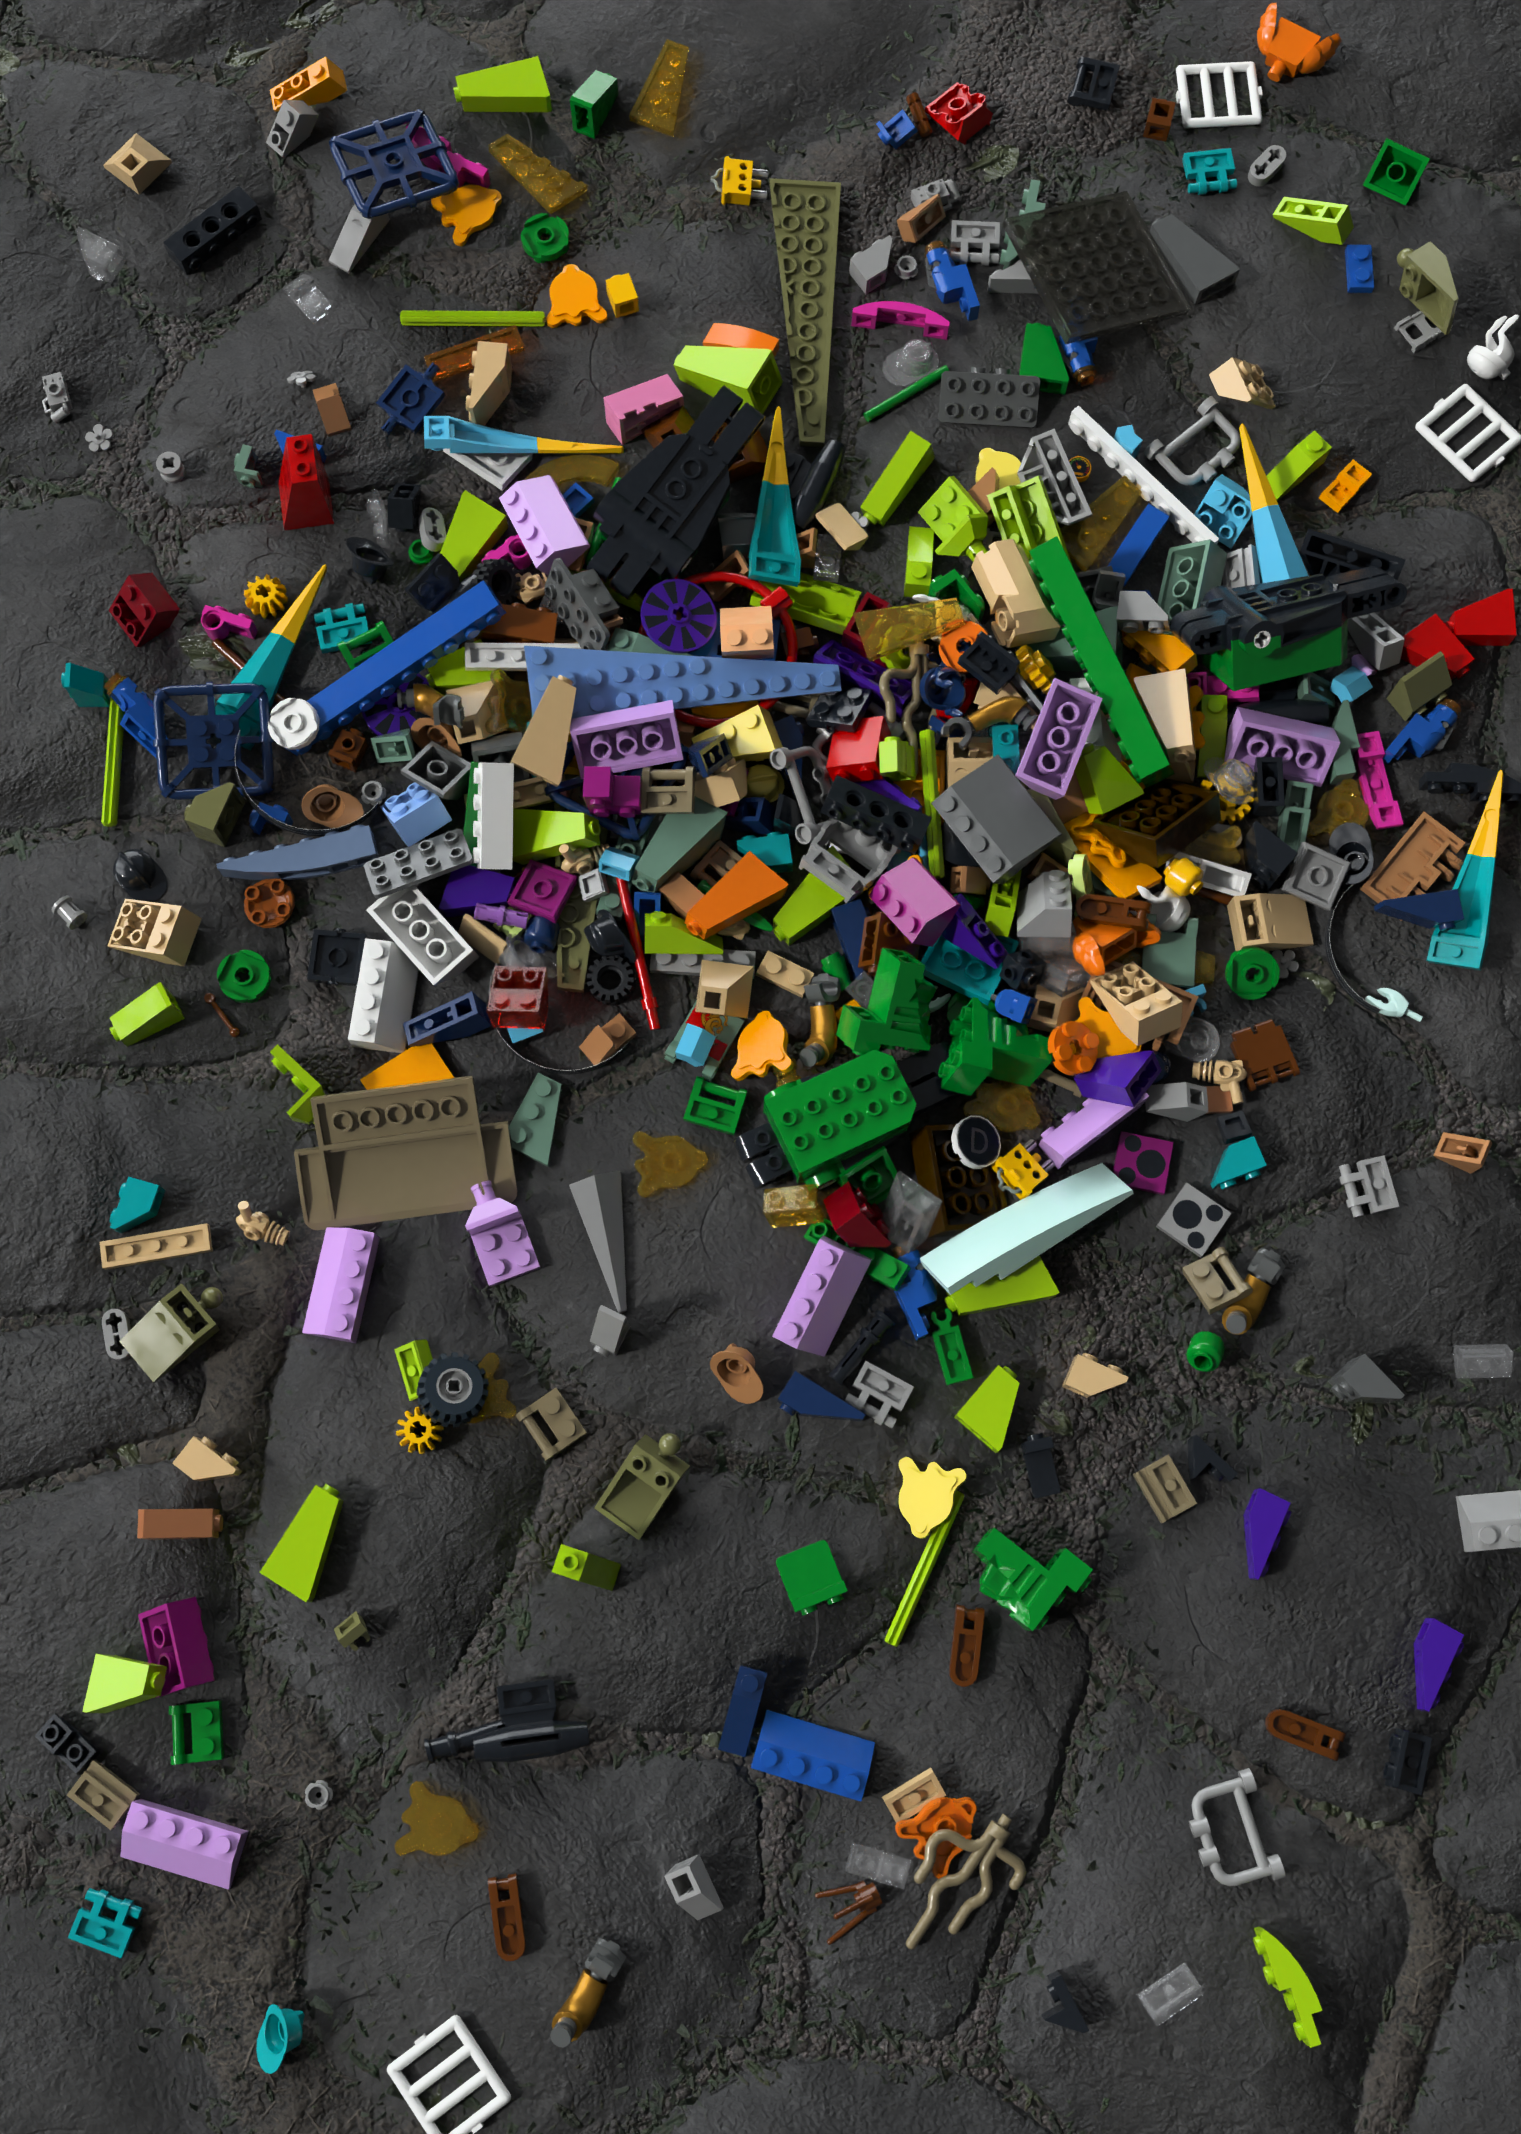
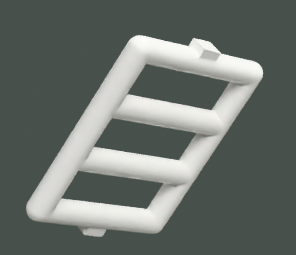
M1254 62L1179 65L1176 68L1178 84L1176 101L1180 103L1184 128L1247 126L1262 123L1260 99L1263 94L1262 87L1258 86ZM1235 72H1247L1252 115L1238 116L1233 77ZM1223 73L1229 116L1215 117L1210 74ZM1200 74L1205 117L1191 118L1186 75Z
M1463 384L1445 400L1441 398L1434 405V409L1415 425L1416 430L1470 482H1475L1493 466L1495 468L1504 461V457L1521 443V435L1468 384ZM1464 396L1475 405L1439 436L1428 427ZM1483 413L1492 423L1455 453L1446 442L1478 415ZM1500 429L1509 440L1474 470L1471 469L1463 460Z
M458 2015L449 2018L427 2036L424 2033L414 2041L415 2045L387 2067L389 2076L427 2134H442L434 2121L486 2081H488L497 2096L448 2134H468L471 2131L473 2134L484 2126L483 2122L511 2100L510 2092ZM454 2030L464 2046L413 2085H410L401 2070ZM471 2055L480 2071L427 2111L418 2095Z

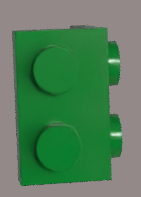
M953 569L946 575H939L931 581L928 596L939 598L945 606L950 602L964 605L982 621L985 602L979 594H975L971 590L969 582L964 575H959ZM927 603L926 608L934 614L936 612V605L934 603Z
M820 1540L783 1555L776 1560L778 1571L794 1612L801 1611L803 1616L818 1610L816 1604L827 1600L828 1605L844 1599L842 1593L848 1590L844 1580L842 1581L829 1545L825 1540Z

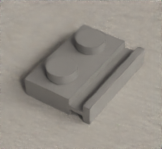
M1250 544L1245 549L1240 548L1227 553L1222 577L1223 586L1232 589L1260 584L1256 546Z

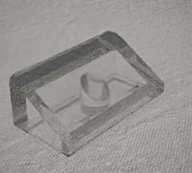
M1508 1345L1454 1346L1456 1378L1511 1377L1513 1351Z
M1184 1962L1137 1996L1155 2025L1158 2026L1198 1999L1204 1992Z

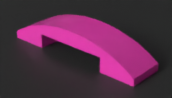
M881 301L853 308L851 326L875 329L876 321L922 327L924 328V337L947 340L950 322L936 312L922 306L897 301Z
M1375 731L1357 734L1360 748L1354 755L1360 788L1370 818L1377 830L1402 826L1403 820L1398 801H1393L1382 759L1385 752L1380 733Z

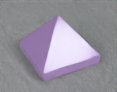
M1361 654L1352 657V666H1355L1367 676L1377 673V670Z

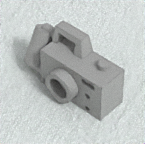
M943 179L911 190V201L914 207H917L936 194H939L942 205L947 204L943 206L945 212L952 209L951 203L956 202L960 195L955 180L943 181Z
M61 372L42 377L43 389L47 395L42 400L46 416L51 415V419L55 423L70 414V410L73 409L66 380Z

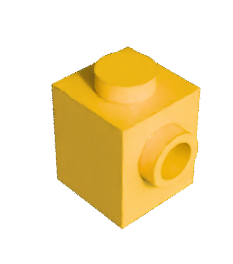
M629 273L615 275L606 280L607 295L616 318L639 311L638 296Z

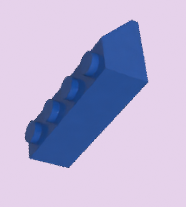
M766 1710L751 1768L861 1802L870 1771L875 1742Z

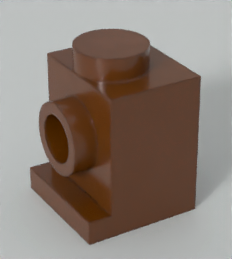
M1152 97L1143 137L1166 142L1176 102Z
M810 627L796 629L798 642L797 661L808 659L814 655V650L819 649L816 634H811ZM786 632L780 633V647L786 662L788 644Z
M353 728L349 732L342 729L333 749H330L328 755L333 764L356 773L369 745L362 732ZM348 743H349V744H352L351 747L346 748L347 745H348Z

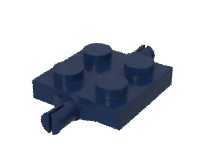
M432 362L424 374L405 365L376 402L378 407L389 415V419L381 427L385 433L390 435L395 426L399 424L416 434L424 424V416H430L444 399L445 393L432 382V379L440 370L436 364Z

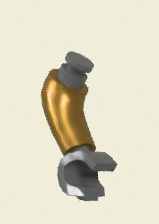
M418 683L413 684V688L406 689V692H401V689H397L398 708H402V705H407V708L415 707V712H421L433 717L434 725H440V722L448 725H456L463 729L465 716L460 696L453 694L444 696L430 686Z
M1012 695L1005 696L972 713L967 717V720L962 717L949 719L941 729V737H950V734L957 729L964 731L965 736L959 743V748L964 751L972 740L973 731L977 733L999 722H1007L1010 725L1015 722L1018 726L1022 724L1024 726L1023 730L1028 731L1036 722L1038 716L1035 714L1033 716L1030 715L1031 711L1027 708L1028 702Z
M822 973L813 977L811 984L804 986L805 994L810 1004L815 1003V1006L810 1007L811 1035L805 1043L804 1049L800 1052L801 1062L808 1067L825 1064L836 1052L838 1038L836 1035L837 1021L834 1005H828V1002H834L839 999L841 986L839 979L830 976L828 973Z
M1261 1248L1255 1254L1247 1269L1255 1275L1248 1274L1244 1282L1249 1283L1253 1292L1246 1298L1229 1305L1222 1315V1324L1228 1332L1243 1334L1256 1322L1271 1288L1266 1282L1275 1286L1285 1268L1280 1255L1276 1252Z
M599 1938L586 1959V1968L583 1970L570 1996L553 2018L550 2037L556 2046L566 2047L570 2042L577 2040L586 2031L595 2017L608 1982L614 1980L626 1959V1956L620 1951V1946L611 1940L607 1942Z

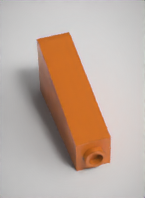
M749 851L687 912L684 923L692 934L699 935L705 940L781 899L785 895L789 884Z

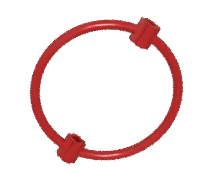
M727 571L703 572L682 579L696 585L716 581L730 582L745 586L760 594L764 598L760 601V605L771 606L772 619L775 620L780 617L785 628L788 644L786 662H797V634L788 609L793 606V601L780 586L772 592L760 582L748 579V576ZM641 622L638 633L647 637L648 635ZM780 698L763 700L758 705L769 710ZM680 709L675 710L676 719L702 728H713L735 717L704 718L689 714Z

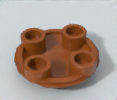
M278 878L261 880L253 886H249L244 893V911L248 919L256 926L262 928H275L285 923L292 915L295 907V897L291 888Z

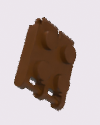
M1272 1019L1255 1024L1253 1028L1256 1034H1253L1250 1026L1231 1034L1234 1041L1230 1044L1236 1060H1242L1243 1068L1247 1072L1244 1080L1250 1092L1269 1082L1272 1084L1277 1083L1280 1078L1292 1074L1293 1076L1300 1075L1299 1067L1281 1025L1275 1026ZM1290 1068V1070H1287V1071H1284V1072H1282V1073L1276 1074V1072H1281V1071H1283L1284 1069ZM1268 1075L1267 1078H1264V1079H1262V1080H1259V1081L1254 1082V1080H1258L1259 1078H1262V1077H1265V1076Z

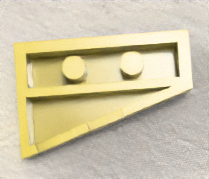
M760 705L691 738L693 744L698 741L724 733L735 761L744 759L745 762L769 759L774 749L782 747L770 712Z

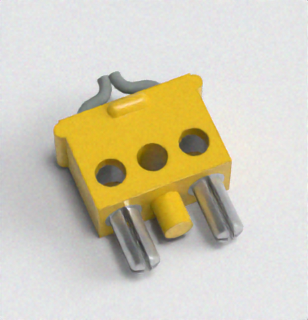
M726 156L723 168H719L716 174L711 176L710 182L715 184L718 192H721V203L723 205L726 203L749 205L750 198L767 199V191L753 190L751 188H761V180L752 179V177L767 179L769 172L768 170L754 169L753 161L731 159L729 156ZM720 172H723L722 189L719 188L718 182L715 180Z
M1030 1139L1023 1146L1019 1143L1004 1157H999L992 1164V1169L997 1173V1178L1000 1181L998 1187L1002 1191L1008 1190L1016 1194L1020 1200L1028 1197L1032 1190L1049 1175L1047 1172L1055 1166L1053 1162L1046 1169H1043L1052 1160L1048 1159L1040 1166L1038 1162L1041 1160V1156L1038 1153H1034L1032 1156L1029 1154L1037 1146L1036 1142L1031 1145L1034 1142L1033 1139Z

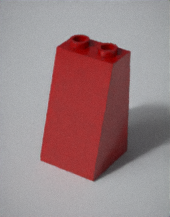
M312 434L286 437L279 478V492L285 531L334 524L329 479Z

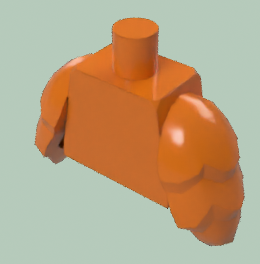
M1277 2L1269 4L1265 13L1261 16L1260 28L1257 30L1259 50L1266 56L1265 64L1271 67L1267 76L1274 82H1279L1283 74L1292 78L1298 73L1309 74L1321 69L1325 62L1335 55L1336 49L1342 41L1337 33L1326 37L1320 42L1321 36L1283 17L1280 18L1276 28Z
M1129 913V917L1136 918V916ZM1077 916L1072 923V928L1076 930L1072 951L1075 960L1083 966L1086 972L1091 976L1105 975L1106 965L1136 947L1143 948L1146 945L1159 942L1162 933L1159 928L1150 922L1148 923L1147 931H1136L1132 928L1085 922Z

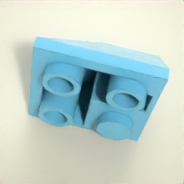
M1221 474L1214 480L1194 515L1219 538V542L1231 549L1252 516L1250 495L1242 486Z

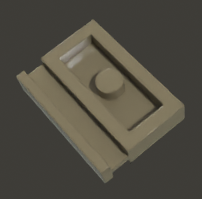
M1169 1454L1133 1474L1160 1523L1166 1522L1197 1504Z
M95 1759L90 1763L91 1765L84 1771L67 1796L107 1828L113 1830L129 1810L132 1801L138 1798L140 1793Z

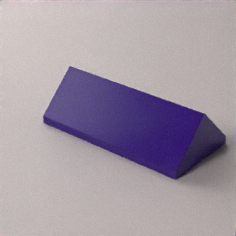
M833 639L815 653L813 663L839 665L842 686L872 689L874 694L872 701L886 711L885 701L879 689V681L882 673L888 668L842 646V644ZM893 678L889 682V687L895 698L896 716L901 718L905 706L912 699V684L909 679Z

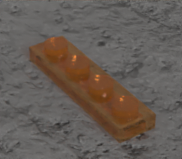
M516 325L424 356L427 368L432 362L440 368L432 381L435 382L473 369L475 366H472V352L477 351L478 341L507 343L510 355L525 351Z

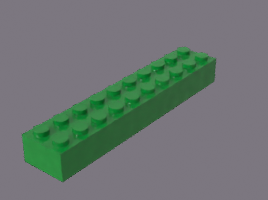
M1056 536L1030 550L1029 552L1033 559L1028 562L1038 581L1043 580L1039 584L1049 603H1055L1050 607L1061 626L1065 624V627L1061 628L1071 648H1077L1072 652L1082 670L1087 669L1088 671L1084 673L1087 683L1093 693L1098 691L1099 694L1096 696L1103 698L1100 709L1105 716L1109 714L1110 717L1106 721L1115 738H1121L1117 744L1126 760L1131 759L1132 764L1128 766L1137 783L1143 782L1145 787L1148 788L1174 775L1175 773L1058 537Z

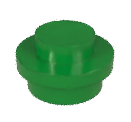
M421 539L414 541L408 550L410 559L419 565L430 562L434 555L433 551L423 546Z

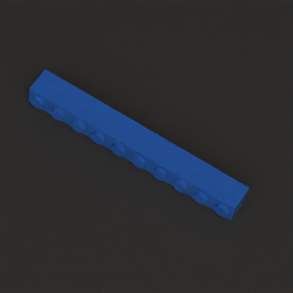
M484 580L307 700L316 709L319 716V731L315 739L308 746L289 751L296 756L308 752L313 744L319 740L327 739L335 729L349 724L357 714L371 709L379 699L390 696L401 684L412 681L423 669L434 666L438 659L445 654L455 652L459 645L467 639L475 638L482 629L497 623L501 616L506 614V611L492 589Z

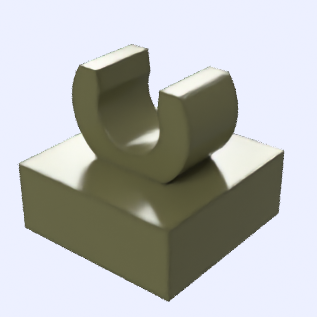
M357 1611L334 1628L336 1637L344 1648L350 1645L352 1650L357 1651L359 1648L355 1640L360 1636L364 1637L367 1641L370 1640L365 1622Z

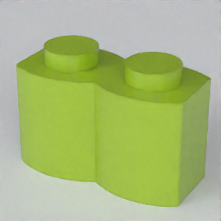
M900 737L884 738L883 742H879L880 775L889 777L892 781L915 780V748L910 746L907 741H900Z

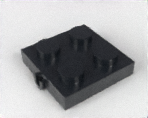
M841 685L840 692L820 694L806 718L808 726L824 728L829 733H834L835 730L855 733L874 698L872 689Z
M336 928L335 931L314 929L307 974L308 982L325 983L328 985L335 984L336 986H357L367 935L364 933L346 932L342 928Z

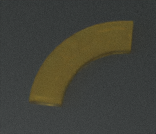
M570 455L543 464L524 480L550 475L558 487L562 483L572 480L594 482L608 487L620 466L619 463L600 456Z

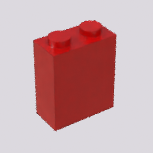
M884 716L862 718L855 733L834 731L826 765L833 782L836 775L852 782L883 779L879 768V742H883L886 737H891V731Z

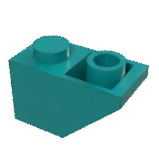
M66 663L65 672L61 675V682L63 688L67 690L79 707H110L111 683L106 675L83 666Z
M772 832L765 837L757 838L754 835L742 837L741 840H737V853L740 856L744 857L751 851L775 873L792 871L793 861L788 834Z
M1254 1136L1231 1144L1223 1151L1210 1183L1212 1189L1220 1186L1224 1190L1236 1185L1235 1180L1245 1177L1246 1181L1261 1175L1260 1171L1267 1164Z
M128 1176L127 1182L122 1184L119 1191V1204L110 1215V1228L116 1232L124 1233L157 1216L166 1190L159 1185Z

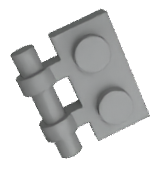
M952 220L951 247L960 248V252L951 251L950 253L954 262L966 265L967 262H974L989 266V263H999V254L990 253V249H999L1000 222ZM968 248H980L982 253L968 252Z
M1385 1155L1358 1161L1356 1164L1359 1172L1356 1173L1351 1172L1349 1164L1339 1166L1341 1177H1339L1340 1183L1345 1187L1348 1197L1346 1204L1348 1208H1351L1353 1218L1364 1216L1361 1205L1368 1204L1371 1214L1400 1207ZM1355 1182H1362L1365 1195L1358 1196Z
M865 1361L853 1384L854 1387L862 1391L859 1398L848 1393L844 1402L875 1419L874 1422L878 1425L884 1424L893 1428L897 1419L889 1415L888 1412L891 1407L901 1412L914 1386ZM869 1395L883 1402L881 1409L866 1402Z

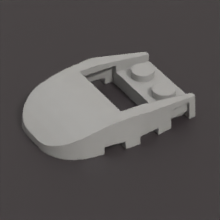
M832 819L830 822L827 820L810 844L806 856L803 855L799 869L805 868L845 898L844 902L848 903L875 882L888 866L899 847L879 840L861 830L854 829L852 826L836 819ZM830 841L870 870V872L863 878L824 849L826 844Z

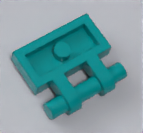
M1231 148L1184 153L1182 161L1186 180L1196 179V183L1188 184L1189 194L1197 193L1198 195H1204L1209 191L1222 193L1227 192L1228 189L1237 188L1236 178H1227V175H1233L1235 171ZM1217 176V181H1206L1207 177Z
M349 603L345 604L343 608L333 610L326 608L323 609V612L314 614L316 624L326 623V625L316 627L322 654L338 651L337 643L343 640L347 642L369 630L366 616L356 618V615L366 613L363 603L356 605ZM348 617V620L334 623L336 619Z
M89 1888L85 1899L94 1902L91 1911L85 1908L79 1909L68 1938L118 1958H123L135 1931V1927L125 1924L128 1916L139 1919L143 1908L134 1905V1901L127 1898L121 1900L110 1896V1892L101 1889L97 1891ZM104 1907L118 1912L115 1920L101 1915Z

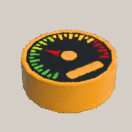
M1081 456L1071 458L1069 462L1078 483L1086 481L1091 472L1089 460Z

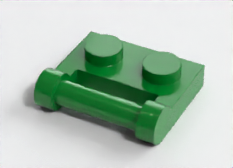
M383 621L376 623V627L347 642L343 640L337 643L351 670L394 642ZM379 636L383 638L385 643L353 658L350 651Z
M697 1076L683 1121L734 1136L748 1090L741 1088L740 1090H735L705 1081L704 1077ZM705 1091L736 1100L735 1106L700 1097V1093Z
M222 1700L169 1706V1715H172L173 1733L171 1765L224 1759ZM183 1713H191L193 1753L185 1754Z

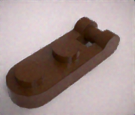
M1085 894L1076 902V913L1082 921L1132 928L1136 931H1147L1149 923L1147 915L1151 913L1152 904L1149 902L1095 894ZM1136 911V918L1129 917V912Z
M956 1604L949 1676L956 1685L967 1687L975 1682L978 1675L985 1609L976 1607L975 1610L966 1609L965 1605ZM964 1620L974 1621L973 1630L963 1628Z
M1281 1709L1272 1710L1268 1713L1265 1720L1267 1731L1275 1738L1338 1761L1340 1755L1338 1748L1340 1742H1344L1345 1733ZM1324 1735L1330 1737L1327 1747L1321 1746Z
M517 1873L509 1874L508 1878L498 1879L497 1877L488 1878L496 1950L498 1955L505 1961L519 1959L526 1948ZM509 1890L510 1899L500 1900L499 1891Z

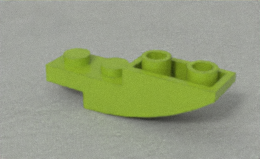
M1260 1926L1255 1927L1256 1937H1253V1942L1259 1955L1263 1954L1266 1964L1263 1967L1264 1976L1269 1985L1272 1984L1277 1990L1282 1991L1286 1989L1287 1992L1283 1993L1288 2010H1293L1297 2022L1293 2023V2027L1298 2040H1303L1310 2048L1321 2045L1312 2014L1323 2010L1308 1977L1292 1954L1274 1936Z

